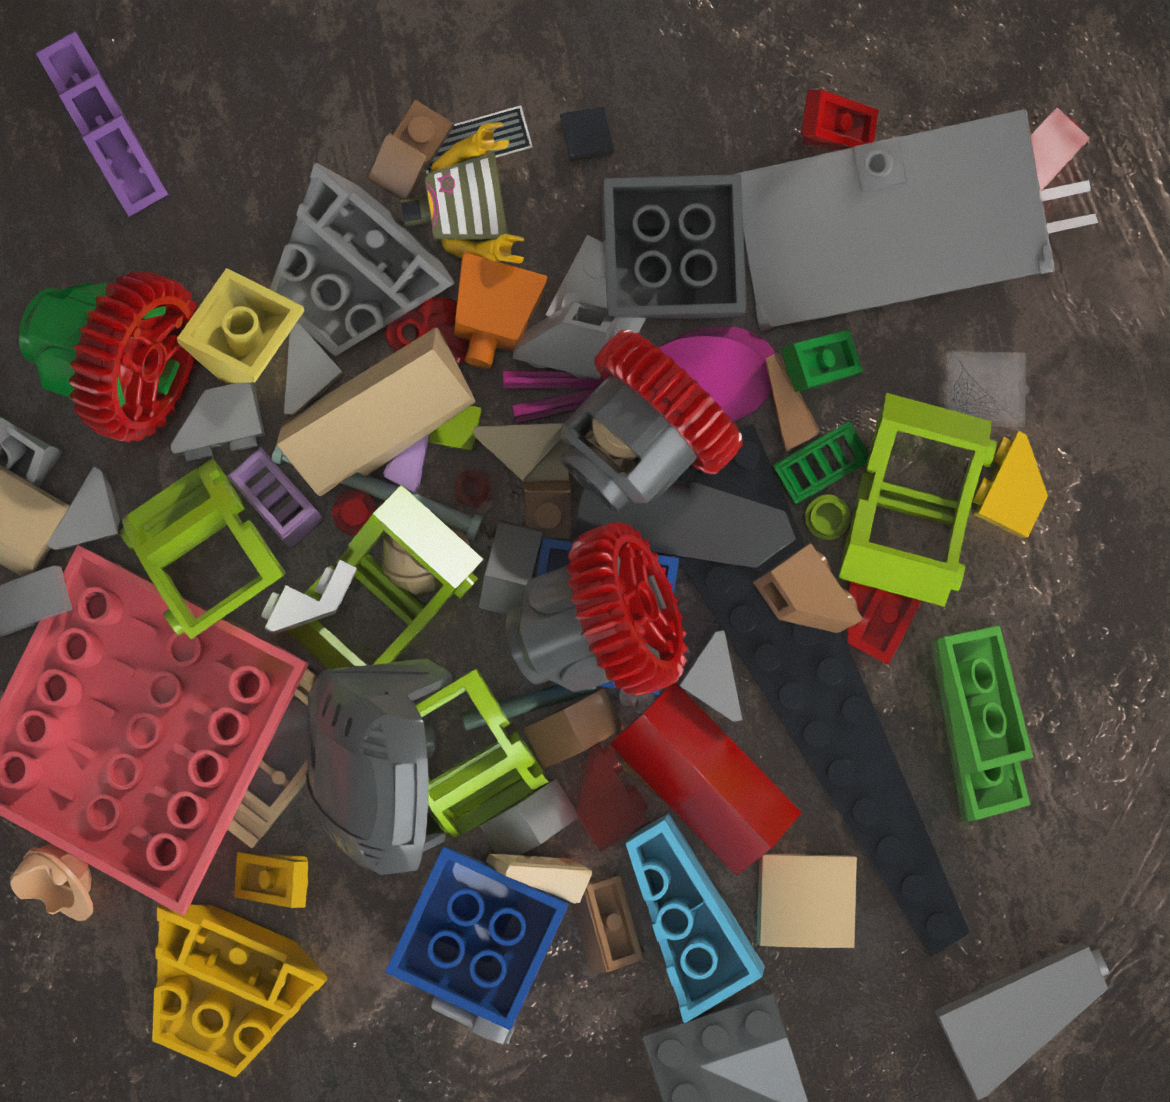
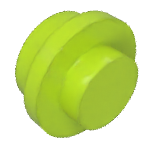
M826 494L816 497L809 503L805 512V523L808 530L814 536L823 540H832L840 537L848 529L851 520L847 504L835 495Z

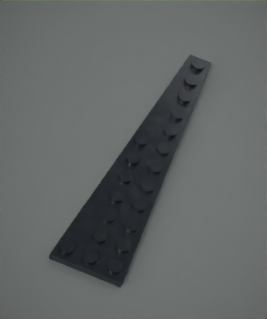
M752 424L740 432L743 446L737 451V454L716 474L704 473L701 469L697 470L691 464L677 480L687 483V480L785 511L796 540L757 568L676 556V558H679L680 564L722 630H725L727 638L929 955L933 957L970 932L842 631L835 633L779 620L753 583V581L792 553L805 547V544L755 426Z

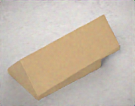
M434 328L305 407L297 415L284 420L276 445L317 495L322 496L356 472L368 476L476 401L441 331L438 328Z

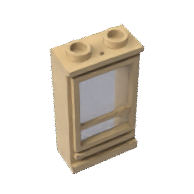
M308 667L227 829L250 848H254L307 782L309 729L307 698L314 681L318 677Z

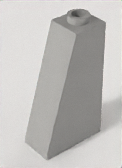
M1080 942L934 1010L967 1083L977 1100L988 1096L1108 989L1103 976L1109 974V970L1098 949L1091 951L1087 945Z

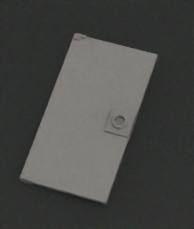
M1025 109L736 173L741 174L743 232L756 302V314L761 331L1055 271L1028 116Z

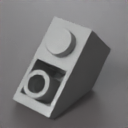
M574 301L527 329L513 351V359L527 362L536 368L549 367L569 372L578 378L600 380L601 374L596 371L594 359L601 348L615 336L618 317H608V310L606 308Z
M254 382L233 383L205 390L171 444L172 454L176 456L185 455L186 462L212 457V448L229 445L231 452L257 446L256 438L266 436V431Z

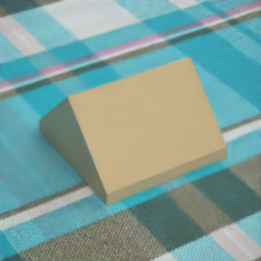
M1 465L0 564L23 577L40 570L51 548L47 544L70 506Z

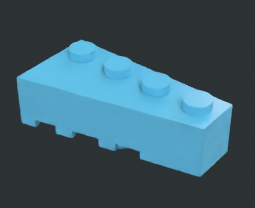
M669 812L630 835L626 842V847L643 899L646 901L650 913L652 927L667 966L666 970L677 996L683 1022L686 1023L762 978L765 965Z

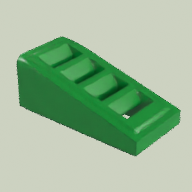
M848 421L774 464L772 469L794 506L865 465L869 453L851 422ZM842 435L856 457L850 463H848L836 442V439ZM825 445H828L841 467L834 472L820 450ZM810 454L814 456L825 475L819 481L805 459ZM796 462L810 485L804 490L789 467Z

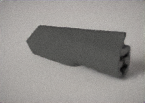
M676 480L663 494L651 499L648 503L628 502L618 513L612 512L584 488L573 532V537L577 540L579 535L591 529L619 521L632 526L633 530L641 532L642 540L649 541L651 552L757 568L796 540L785 511L688 480L687 483Z

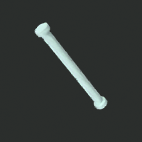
M276 445L271 461L277 464H281L282 461L292 464ZM359 472L354 473L341 482L343 485L363 491L384 501L399 488L370 475L364 476ZM410 492L445 525L465 532L468 539L475 540L484 515L475 512L474 516Z

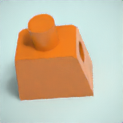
M464 252L460 271L454 335L470 340L465 361L468 364L478 368L489 369L492 366L497 348L509 352L514 351L541 301L548 276L504 263L490 261L486 258Z

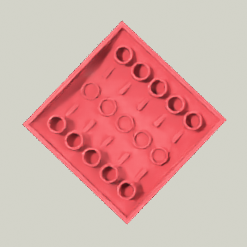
M77 545L63 573L72 611L39 621L0 700V816L174 912L185 915L309 663L226 617H223L191 640L185 632L177 635L163 614L169 607L151 579ZM181 595L196 619L210 610Z

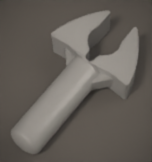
M434 996L432 999L431 1008L472 1028L471 1032L500 1044L504 1042L509 1043L515 1026L510 1031L437 996Z

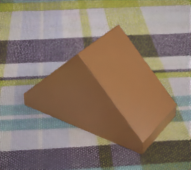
M604 688L523 728L543 769L581 753L624 729Z

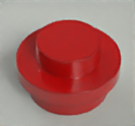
M346 491L336 499L333 505V521L342 532L349 535H357L377 510V505L374 499L363 491Z

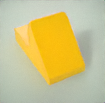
M237 852L235 898L289 908H305L306 891L308 888L307 857Z

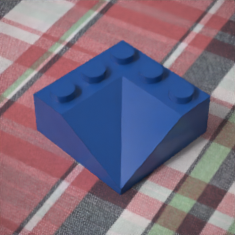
M443 846L385 973L511 1031L567 910L569 901L509 878L491 868L485 862Z

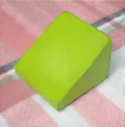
M469 406L429 434L428 443L473 452L476 441L474 427L479 426L482 407Z

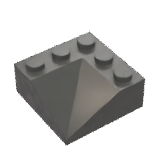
M741 174L603 178L600 185L608 317L700 319L741 317L746 313Z
M770 987L716 1004L686 1023L683 1022L682 1016L641 1029L642 1039L663 1102H808Z

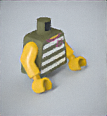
M495 122L481 125L476 134L454 144L432 164L431 173L424 175L427 196L401 200L405 227L431 223L435 242L442 243V247L447 253L461 259L465 252L494 262L506 261L516 264L523 262L524 257L511 255L512 245L517 241L524 242V238L507 234L495 152L488 153L491 150H503L509 146V140L495 142L493 139L495 129L502 127L503 123Z

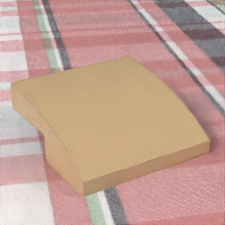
M764 854L759 858L756 945L854 948L857 857L851 855Z

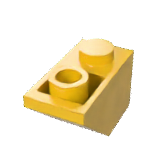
M1017 431L1012 433L1010 439L1003 436L999 441L993 458V462L997 463V466L990 480L983 477L975 490L972 502L977 504L973 515L1020 538H1027L1048 495L1026 434Z

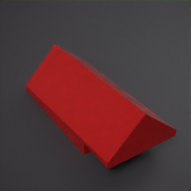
M677 683L668 686L609 743L736 876L772 849L802 813Z

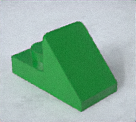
M850 330L813 338L781 348L786 371L795 392L800 391L802 393L863 373Z

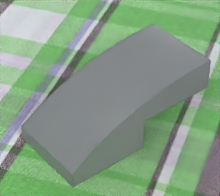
M54 565L0 586V637L36 626L38 621L72 611L63 571L60 566Z

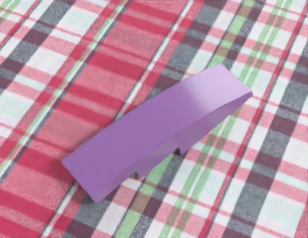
M74 30L36 52L38 59L57 89L59 97L78 127L84 142L128 217L167 196L168 193L77 31Z

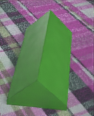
M1000 626L946 636L932 641L931 646L961 822L975 821L1029 806L1030 801L1020 761L1033 758Z

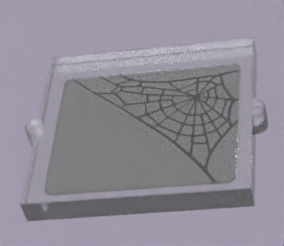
M947 351L946 384L941 387L942 393L945 394V409L992 421L991 427L1025 428L1026 395L1030 393V388L1026 386V353Z

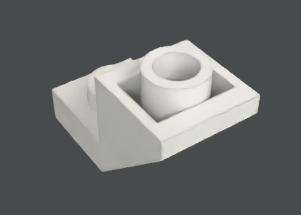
M339 560L335 570L326 567L315 592L322 595L320 601L288 586H285L281 595L273 592L261 617L268 620L265 631L275 635L336 614L357 568Z

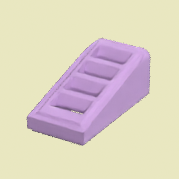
M429 434L391 459L383 472L385 474L384 477L417 494L429 445Z
M262 447L256 450L227 476L289 548L298 544L324 520L277 464L271 461L270 456ZM266 466L270 472L249 488L246 483ZM278 480L281 485L261 502L258 497ZM291 494L294 499L273 516L271 511Z

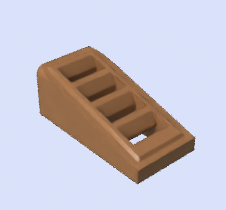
M776 353L766 358V367L783 446L788 451L817 436L820 429L800 391H794L791 379L786 371V364L781 355Z

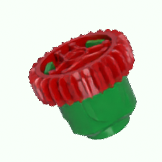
M131 271L127 274V277L119 276L116 279V285L86 283L64 289L46 288L31 300L24 312L19 329V346L24 358L36 364L43 389L68 397L76 402L74 411L80 415L81 423L87 425L90 430L112 439L129 443L133 440L141 441L145 438V435L152 436L155 434L156 427L166 425V415L175 414V403L184 400L182 391L185 385L191 384L188 380L190 371L197 367L193 364L194 357L178 343L177 337L194 315L197 305L195 301L191 300L190 291L184 289L181 283L145 271L139 273Z

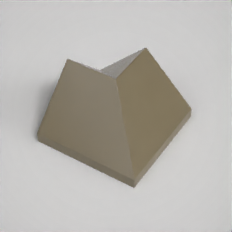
M563 423L474 427V436L477 441L522 482L569 481V471L559 459L568 450V446L562 440Z

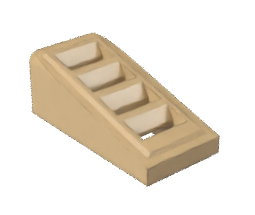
M489 854L486 860L488 866L509 878L575 904L576 902L580 903L592 875L591 869L575 860L566 858Z

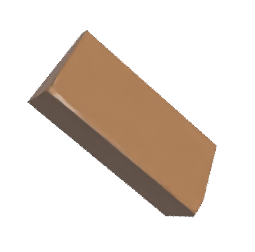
M620 872L589 880L580 903H570L590 973H607L644 960Z

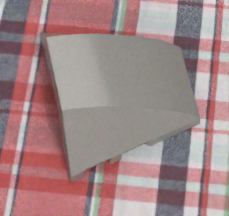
M315 163L310 174V184L303 203L299 205L295 226L288 244L284 247L270 290L302 305L304 312L297 323H300L330 353L337 356L455 284L432 247L408 226L405 227L401 220L370 193L357 184Z

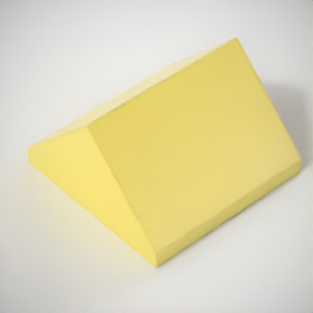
M226 268L177 337V341L223 384L253 383L257 381L304 312V307Z

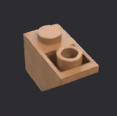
M811 543L792 553L753 581L779 620L839 633L863 619L857 611V605L852 595L841 588L831 573L828 560L822 553L816 551Z

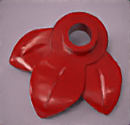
M442 297L430 298L420 304L415 311L411 310L386 325L385 338L387 344L394 352H397L432 329L438 328L457 365L465 362L469 342L467 339L454 335L453 326L455 324L457 301ZM406 324L413 326L416 331V336L412 341H407L402 336V328Z

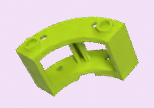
M886 393L870 443L871 449L866 463V472H862L857 490L851 528L847 532L838 578L945 607L950 591H959L964 577L965 565L959 563L968 515L982 466H991L997 441L990 439L992 421ZM897 431L972 450L958 500L883 481ZM876 506L951 526L944 562L869 542Z
M213 456L122 518L123 528L119 530L120 536L129 549L137 554L153 584L169 607V609L163 612L166 620L177 635L185 632L190 640L286 574L254 524L250 520L242 523L238 513L245 508L239 498L238 491ZM228 525L260 575L196 619L165 567Z
M402 485L372 514L366 524L348 544V550L339 559L356 567L354 577L408 625L373 665L392 663L453 594L461 599L478 580L472 572L483 560ZM385 533L390 535L443 584L426 606L410 591L395 585L384 574L383 567L369 555ZM332 565L329 566V568H331V569H333V570L336 569V568H335L334 566H332ZM322 575L304 593L317 601H320L322 597L321 594L315 592ZM317 620L287 630L293 638L328 669L366 665Z
M477 668L415 705L421 717H424L467 691L497 739L493 744L432 781L428 777V806L433 811L430 813V816L445 832V836L451 834L455 839L550 782L529 746L518 732L509 736L504 728L511 723Z

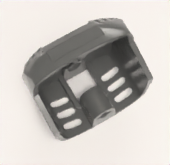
M426 658L324 670L316 678L307 698L309 729L308 774H306V781L316 815L333 843L357 864L381 875L417 871L423 852L445 842V832L428 813V758L432 757L435 751L434 731L426 716L421 717L414 700L452 684V674L444 667L438 666Z

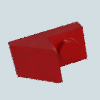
M807 90L801 135L804 136L803 143L809 146L844 150L872 143L875 139L879 109L824 90Z

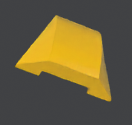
M159 904L157 907V921H159L158 945L155 951V959H157V984L154 988L152 1041L233 1077H237L270 1042L275 1033L327 981L328 977L296 941L214 905L190 904L186 914L180 915Z

